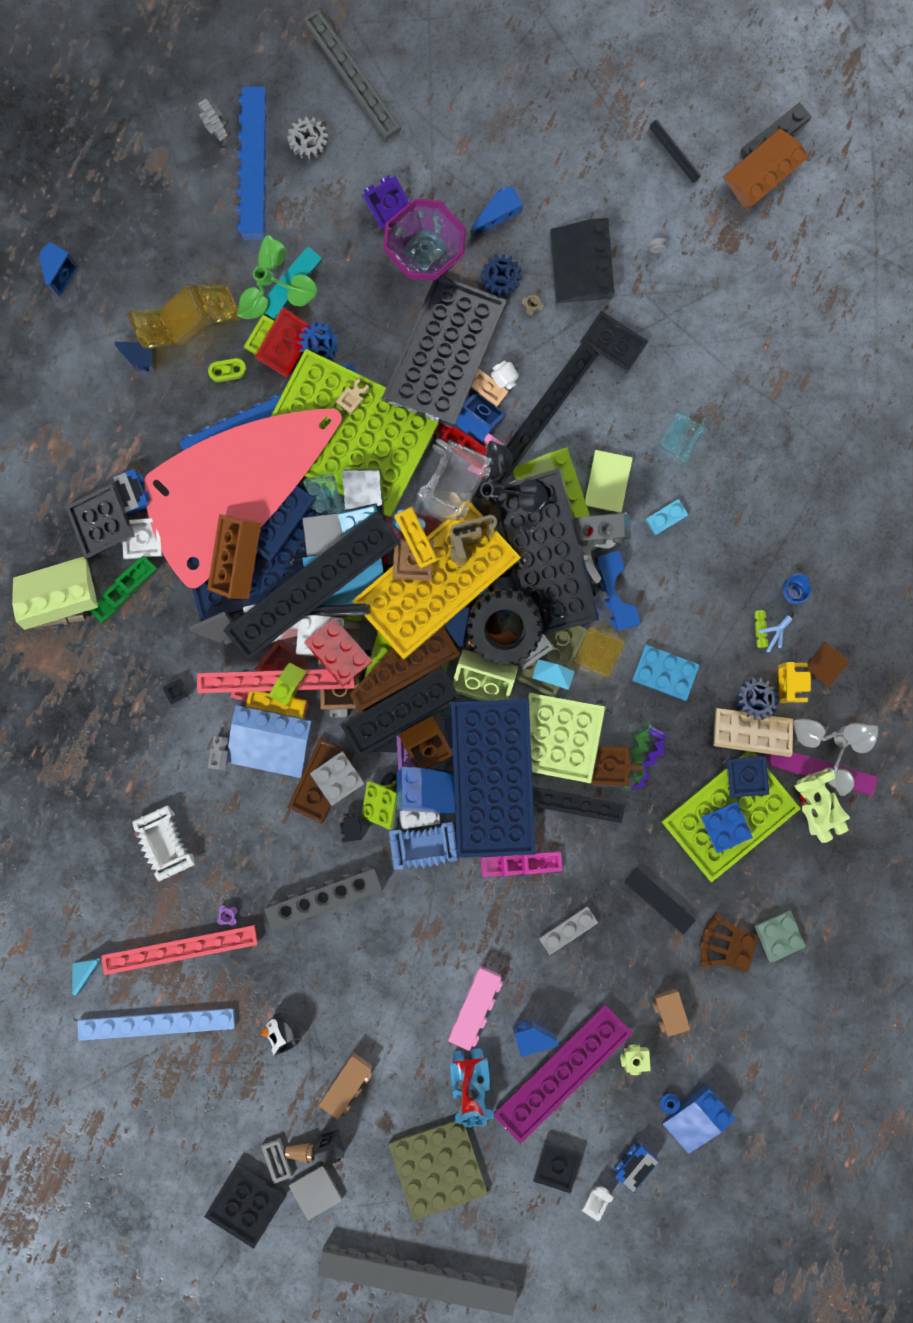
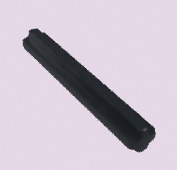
M658 120L653 121L649 126L650 130L691 182H697L701 174Z
M366 603L318 606L308 615L327 617L369 615L371 613V606Z

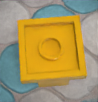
M786 662L778 665L779 703L808 702V698H795V694L811 691L810 672L795 671V668L808 667V663Z

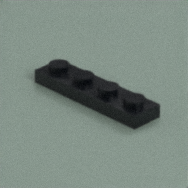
M799 102L743 146L741 149L742 153L745 156L749 155L779 128L791 135L809 121L812 116Z

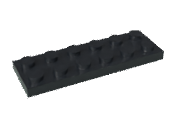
M440 666L340 723V726L360 758L397 737L398 734L450 707L451 702H458L461 699L444 668Z

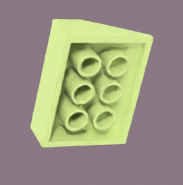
M83 556L14 577L12 605L16 622L26 630L98 608L88 559H85Z

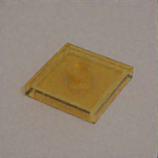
M589 627L574 663L609 678L624 642Z

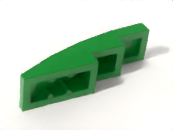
M143 555L115 580L116 583L102 594L103 597L97 601L98 608L91 609L90 611L104 624L143 586L157 569Z

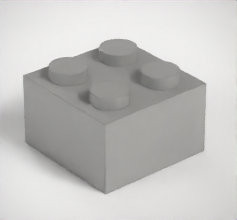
M343 751L310 773L331 806L366 784Z

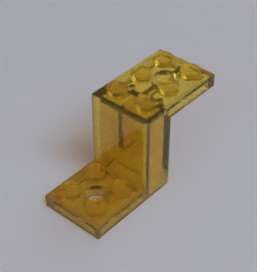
M186 285L160 310H131L127 314L142 349L186 346L211 323L239 322L242 319L236 315L238 307L227 285Z

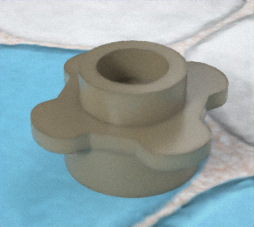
M534 293L522 299V305L526 307L528 315H533L535 311L543 310L544 305L540 302L538 294Z

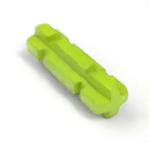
M758 610L754 612V618L757 620L755 622L756 637H758L756 644L758 648L768 647V639H766L768 635L767 632L759 633V630L767 628V622L764 620L766 612Z

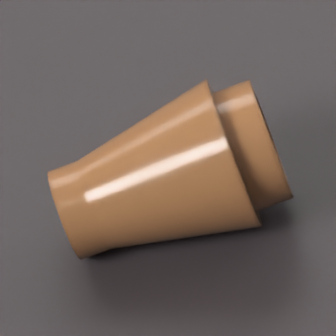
M305 1143L286 1146L285 1157L305 1163L313 1162L315 1159V1145Z

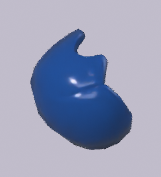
M800 573L786 579L782 586L785 599L795 605L802 604L808 600L812 590L808 582L809 578Z

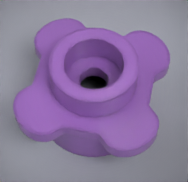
M219 907L218 924L234 926L237 922L235 919L238 912L237 908Z

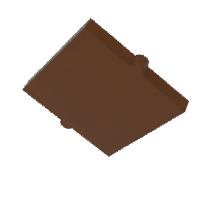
M824 642L809 660L808 667H805V669L814 675V679L820 680L829 688L850 661L841 655L839 650H835L827 642Z

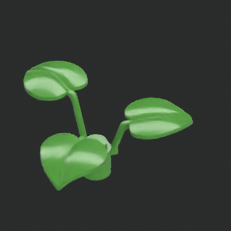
M269 235L265 236L260 247L258 256L260 266H257L253 271V277L258 281L257 285L260 290L254 287L246 289L239 301L236 315L243 319H255L266 312L269 301L263 296L265 291L262 285H270L273 281L289 289L287 298L294 306L300 307L308 304L317 294L316 284L306 275H295L291 280V285L273 276L271 271H274L275 267L283 265L287 257V251L282 243Z

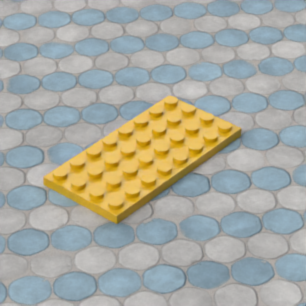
M470 501L427 536L428 541L434 542V553L438 561L433 562L432 581L393 579L392 566L352 601L353 604L366 603L371 606V613L364 616L403 660L521 558L496 530L494 536L488 539V528L481 530L480 542L463 546L466 555L465 566L457 568L456 562L452 563L450 556L451 527L455 524L483 517Z

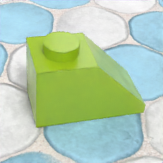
M289 663L277 679L269 697L286 706H290L307 671Z

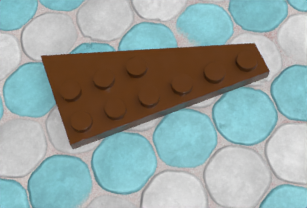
M443 626L405 660L392 648L349 696L358 712L459 657L460 654Z

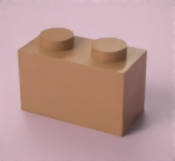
M673 989L654 995L655 1001L652 1004L655 1013H659L661 1018L658 1021L661 1032H665L670 1037L689 1031L690 1026L679 992Z

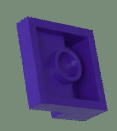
M390 175L379 180L380 185L374 187L373 184L364 189L365 194L361 195L380 229H383L386 222L410 203L396 176L392 178Z

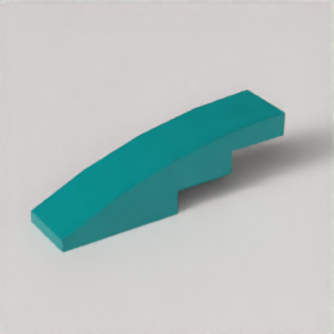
M307 247L280 278V281L291 285V280L295 275L302 274L310 278V274L322 263V258ZM278 283L266 297L269 304L265 314L273 321L282 307L286 308L290 304L287 298L289 289Z

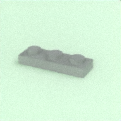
M586 906L539 937V940L549 955H551L598 924V922Z

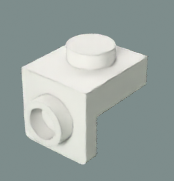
M602 1186L592 1188L581 1211L596 1221H600L608 1203L612 1202L614 1197Z

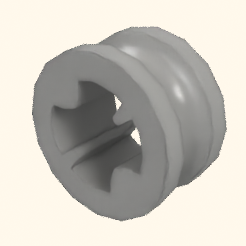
M655 238L650 240L649 244L652 246L650 247V252L662 253L667 250L665 246L666 239Z
M437 438L435 440L436 444H433L432 448L446 456V451L450 450L451 447L446 442Z

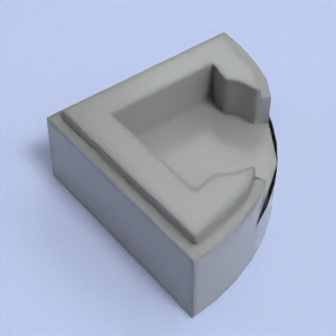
M348 709L330 710L331 718L349 716Z

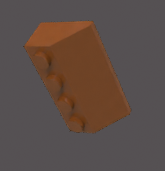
M779 128L725 174L723 178L743 208L753 206L809 156L798 140Z
M219 514L207 590L228 598L249 599L260 534V522Z

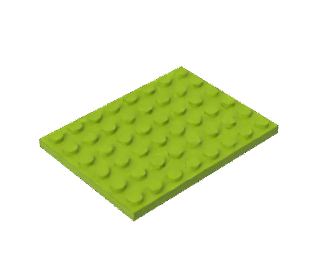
M305 349L271 417L308 410H338L342 417L339 426L304 476L344 496L343 469H381L384 513L386 517L391 519L439 422L383 402L382 396L386 387ZM360 379L361 384L358 388L363 389L368 385L369 391L360 396L364 401L350 415L337 405L336 401L347 387L353 390L355 381ZM326 416L319 424L320 429H325L332 420Z

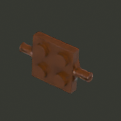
M598 746L592 783H589V785L629 786L631 771H643V768L635 767L643 766V763H631L630 747Z

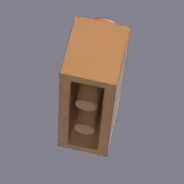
M353 1052L320 1101L319 1107L336 1119H339L341 1115L345 1116L351 1107L349 1105L351 1099L356 1100L362 1091L359 1087L363 1081L367 1083L373 1074L371 1072L372 1065Z

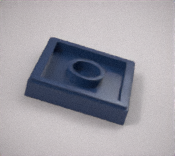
M766 756L726 759L729 798L769 795Z

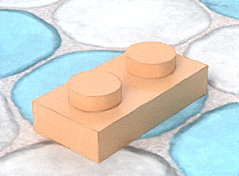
M478 369L471 389L495 407H498L509 391L498 387L491 377Z

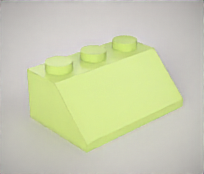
M463 649L452 685L457 694L479 701L509 699L519 666L510 663L503 666L501 662H498V665L492 664V660H484L481 654Z

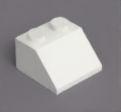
M308 615L298 622L296 654L307 658H316L304 644V641L333 618L344 627V619L318 615Z

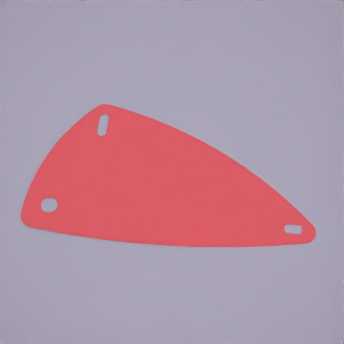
M318 409L293 412L243 424L191 446L147 474L144 485L145 491H148L151 499L148 501L147 511L149 519L152 518L153 522H150L153 533L157 540V529L164 557L187 587L197 588L209 578L219 514L260 522L262 527L297 486L330 440L341 422L342 417L338 410ZM326 416L329 417L332 422L325 429H320V422ZM154 480H159L169 490L168 496H163L154 487ZM190 557H196L199 560V567L196 570H190L187 567V560Z

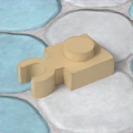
M360 379L355 381L353 390L347 387L336 401V404L350 415L364 401L360 396L369 391L368 385L363 389L358 388L361 384Z

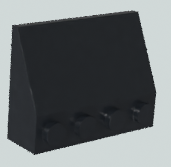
M588 219L551 229L556 303L612 299L614 295L609 219Z

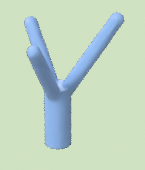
M787 615L778 626L759 630V633L777 631L767 648V652L771 651L777 639L778 647H782L783 631L792 621L790 616Z

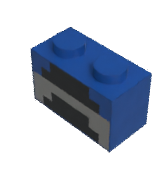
M132 469L113 477L127 514L131 516L147 509L148 501L151 499L148 491L144 489L143 484L145 480L141 473Z
M639 1141L636 1145L632 1144L628 1148L626 1157L623 1160L620 1159L615 1164V1170L613 1171L615 1177L633 1193L659 1163L657 1157Z

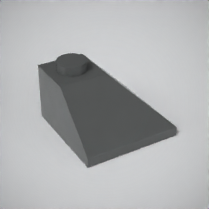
M222 612L189 627L190 631L218 643H225V645L233 643L223 631L233 622L231 615L226 612Z

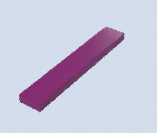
M792 752L791 757L762 754V756H766V765L803 776L820 772L826 768L834 769L835 764ZM838 766V769H846L853 775L855 784L852 790L870 796L874 795L878 777Z

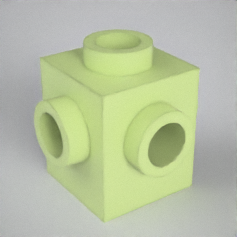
M629 1045L628 1048H623L624 1054L620 1055L621 1066L625 1067L627 1073L640 1075L643 1071H651L650 1055L647 1047Z

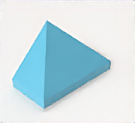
M537 660L532 678L569 690L575 671L555 663Z
M96 958L73 963V995L76 996L82 992L102 959Z

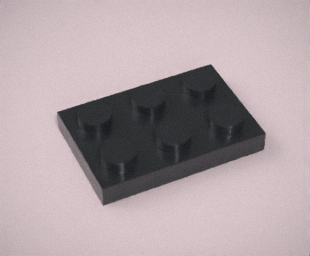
M600 311L581 339L580 344L587 343L598 356L627 374L647 345L648 340L603 311Z

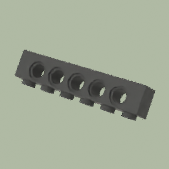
M620 513L574 518L581 546H588V542L602 545L606 544L608 540H613V543H624L625 539L631 538L629 514ZM611 525L612 531L610 534H607L606 528ZM592 526L593 533L589 536L588 529Z
M370 866L359 869L360 873L352 875V872L342 875V880L334 882V879L323 882V887L316 889L315 886L304 889V894L298 895L297 892L286 896L287 900L280 902L277 899L269 902L268 907L264 911L271 931L382 891L383 887L376 868L371 869ZM356 879L364 880L365 887L363 889H358L355 886ZM337 886H345L347 889L346 895H339L336 890ZM320 892H325L328 895L327 902L319 900L318 895ZM301 899H307L310 902L308 909L301 907ZM289 906L292 910L291 915H284L282 907Z

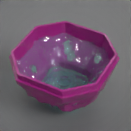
M413 199L385 223L383 250L404 275L411 280H436L464 256L466 228L442 201Z

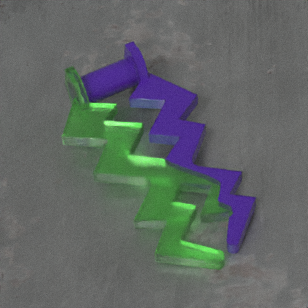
M650 724L645 731L635 735L640 746L630 749L636 760L635 763H643V766H635L636 768H643V771H641V776L635 777L638 784L631 787L632 790L646 786L643 780L650 779L646 767L657 763L655 757L664 756V739L667 732L658 730ZM649 733L659 738L660 741L654 742L658 750L647 753L650 760L643 761L639 753L649 750L644 742L650 741L647 736ZM631 771L629 778L636 776L634 771Z

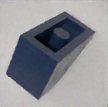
M115 341L116 348L138 372L149 373V371H155L157 349L153 343Z
M466 607L444 625L459 647H463L469 608Z

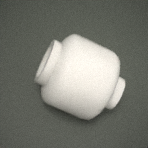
M504 360L492 368L491 377L498 387H505L506 390H509L517 385L515 381L519 378V375L511 362L506 363Z

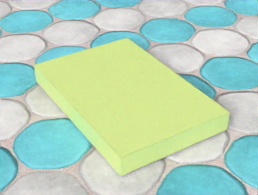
M595 450L585 497L587 507L622 513L632 457Z

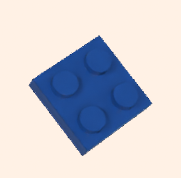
M737 802L700 817L716 853H720L753 838Z

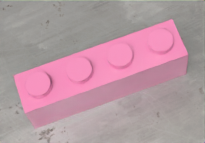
M479 966L449 1034V1042L469 1051L471 1046H476L479 1039L477 1035L479 1028H484L487 1021L485 1014L487 1010L491 1011L495 999H492L495 991L499 993L503 981H500V974Z

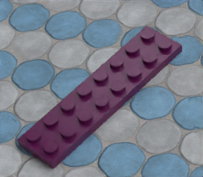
M604 1004L493 1113L494 1117L521 1144L633 1034L632 1031Z

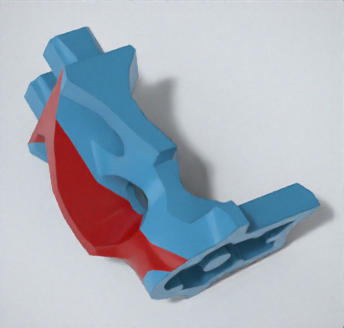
M481 1049L471 1050L472 1059L464 1060L463 1051L453 1052V1062H450L453 1098L457 1099L458 1096L462 1095V1107L459 1113L456 1114L455 1123L463 1124L466 1128L487 1126V1120L494 1119L492 1110H487L484 1102L485 1093L490 1092L488 1061L487 1058H484ZM479 1076H482L484 1079L482 1084L477 1082ZM459 1080L463 1081V1088L461 1090L457 1087ZM472 1090L476 1091L478 1098H470L469 1092Z

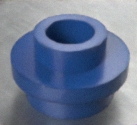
M665 1094L660 1100V1107L665 1113L674 1114L679 1110L680 1101L674 1094ZM669 1101L674 1102L672 1107H667Z

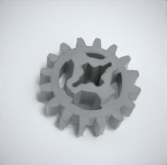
M207 99L199 102L198 105L202 111L199 116L207 131L211 135L215 134L219 141L228 137L224 129L227 124L219 109L215 105L211 106Z
M305 116V121L299 118L298 124L292 123L293 129H288L289 136H287V139L290 142V149H294L295 155L300 153L302 159L305 155L308 156V159H311L313 154L316 158L318 157L317 152L324 153L323 147L328 146L326 141L328 140V134L326 133V127H322L321 121L316 123L314 117L309 121L308 117ZM315 130L319 132L320 137L315 133ZM296 139L301 143V146L297 144Z

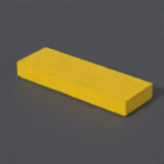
M410 507L394 515L419 568L421 569L438 561L413 508Z
M258 691L249 692L247 708L299 719L304 717L307 700L293 698L290 706H286L270 698L269 692Z

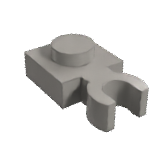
M214 736V749H210L208 768L225 771L228 751H225V747L228 744V738Z

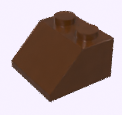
M433 716L398 734L416 768L429 769L453 755Z

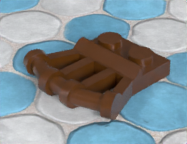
M715 912L712 921L703 929V939L698 945L700 946L701 954L699 966L725 965L748 972L758 941V934L734 927ZM721 922L732 933L731 936L716 932L714 929ZM711 936L729 941L727 949L709 944ZM708 949L725 954L724 959L709 960Z

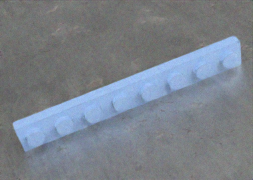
M234 1008L78 1020V1040L234 1029Z

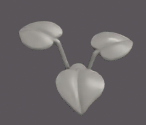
M810 719L793 720L795 735L804 746L817 747L820 745L821 740L826 741L834 737L835 744L841 747L834 769L826 768L828 771H833L835 779L826 782L825 787L839 796L848 794L853 789L855 780L848 770L838 769L844 749L851 744L853 750L858 753L869 752L877 741L878 725L851 723L847 726H842L838 732L834 731L832 734L824 737L826 729L819 722Z

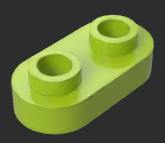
M238 358L214 362L208 368V374L215 382L240 379L247 371L245 363ZM240 367L239 372H234V369ZM217 371H222L221 375H216Z

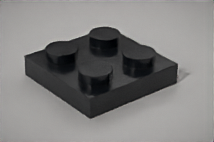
M544 1141L533 1182L571 1194L582 1153Z

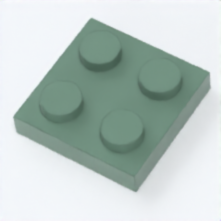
M790 910L754 925L769 962H775L806 947Z

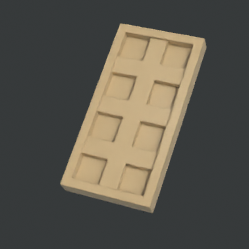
M716 709L713 746L791 757L793 719L776 716L768 717L766 715L764 720L760 716L757 720H754L753 715L748 718L746 717L747 712L741 713L740 711Z

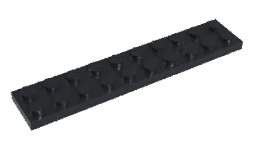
M375 511L223 631L246 659H251L400 544V539L378 511Z

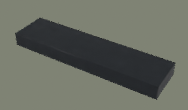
M638 868L625 881L632 890L683 935L696 921Z

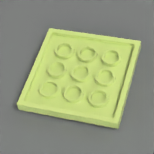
M529 693L532 772L592 783L606 707Z

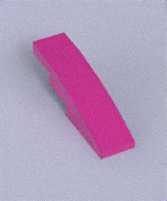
M560 851L535 853V855L480 857L482 877L562 871Z

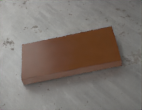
M319 738L287 808L323 824L331 804L310 773L342 751L346 753L350 761H352L355 754Z

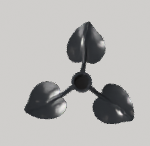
M489 441L485 465L487 472L491 476L496 477L489 479L488 482H484L481 485L480 492L484 498L477 500L474 507L483 517L488 515L495 516L498 524L501 518V509L495 506L496 501L493 498H498L501 493L520 495L518 500L519 506L525 512L538 511L548 499L545 487L536 480L528 479L521 483V492L502 490L501 485L495 481L503 476V471H508L511 468L513 456L507 447L494 441Z

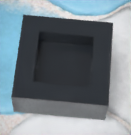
M181 679L162 687L171 705L189 697Z

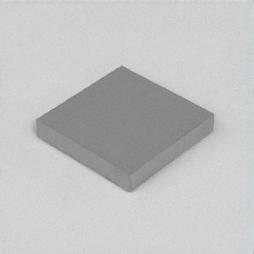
M338 514L303 518L308 557L320 555L344 536Z
M324 1164L289 1184L307 1220L312 1219L342 1201V1197Z

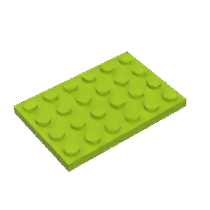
M746 751L739 758L755 757L757 755L752 751ZM726 767L661 821L711 883L801 809L768 768L769 795L729 798ZM737 802L753 838L720 853H716L700 817Z

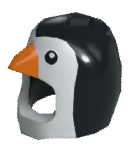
M285 1013L273 1015V1018L266 1023V1027L261 1033V1036L267 1037L270 1040L274 1056L294 1048L302 1041L297 1024Z

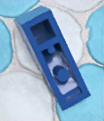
M513 186L503 187L497 191L471 226L472 237L522 212L523 204Z

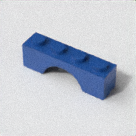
M616 551L598 556L593 564L601 576L599 585L601 591H605L607 599H604L606 609L611 611L610 623L612 628H616V632L639 626L641 622L636 606L622 602L615 592V580L625 569L620 552Z

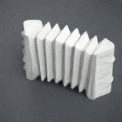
M168 805L132 821L134 830L140 832L137 837L142 838L138 844L144 845L140 851L146 852L144 857L149 858L147 863L153 864L151 869H157L154 875L159 882L195 865L193 854L186 853L188 848H183L184 844L180 843L182 839L177 838L179 833L175 831L178 827H174L176 822H172L175 814Z

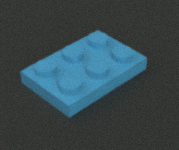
M645 645L632 681L687 701L699 664Z

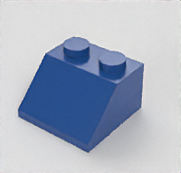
M48 242L42 248L39 260L45 283L60 298L79 266L68 252Z
M476 392L465 401L455 426L482 445L488 433L491 435L507 414Z
M522 1020L516 1022V1026H513L514 1036L521 1057L559 1046L556 1034L532 1021Z

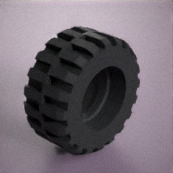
M506 587V590L496 588L493 592L488 591L484 593L482 598L479 597L476 604L471 608L467 629L469 641L473 644L477 654L480 653L486 661L488 659L492 660V664L498 665V662H501L503 666H506L510 662L520 663L522 658L527 659L532 651L535 652L538 647L537 644L542 638L543 626L539 608L533 603L532 598L525 596L520 590L513 591L512 588ZM504 609L519 614L524 625L521 636L508 643L492 639L486 628L490 615Z

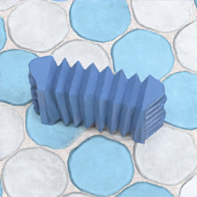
M454 822L442 823L440 828L437 825L434 829L430 827L429 831L425 828L423 832L421 830L417 832L412 830L410 832L409 829L406 833L401 829L389 831L394 870L404 869L406 865L409 869L412 865L416 869L421 865L424 869L427 864L430 867L434 863L438 866L440 861L444 864L446 860L450 862L459 861V858H457Z

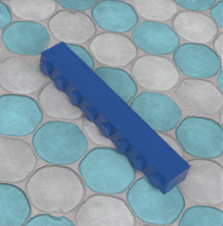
M242 87V94H239V105L242 106V112H239V124H242V130H239L238 133L239 142H241V149H238V157L241 160V167H238V177L241 179V185H238V196L241 197V203H238V215H241V219L237 222L238 233H241L243 240H264L266 236L267 93L265 87Z

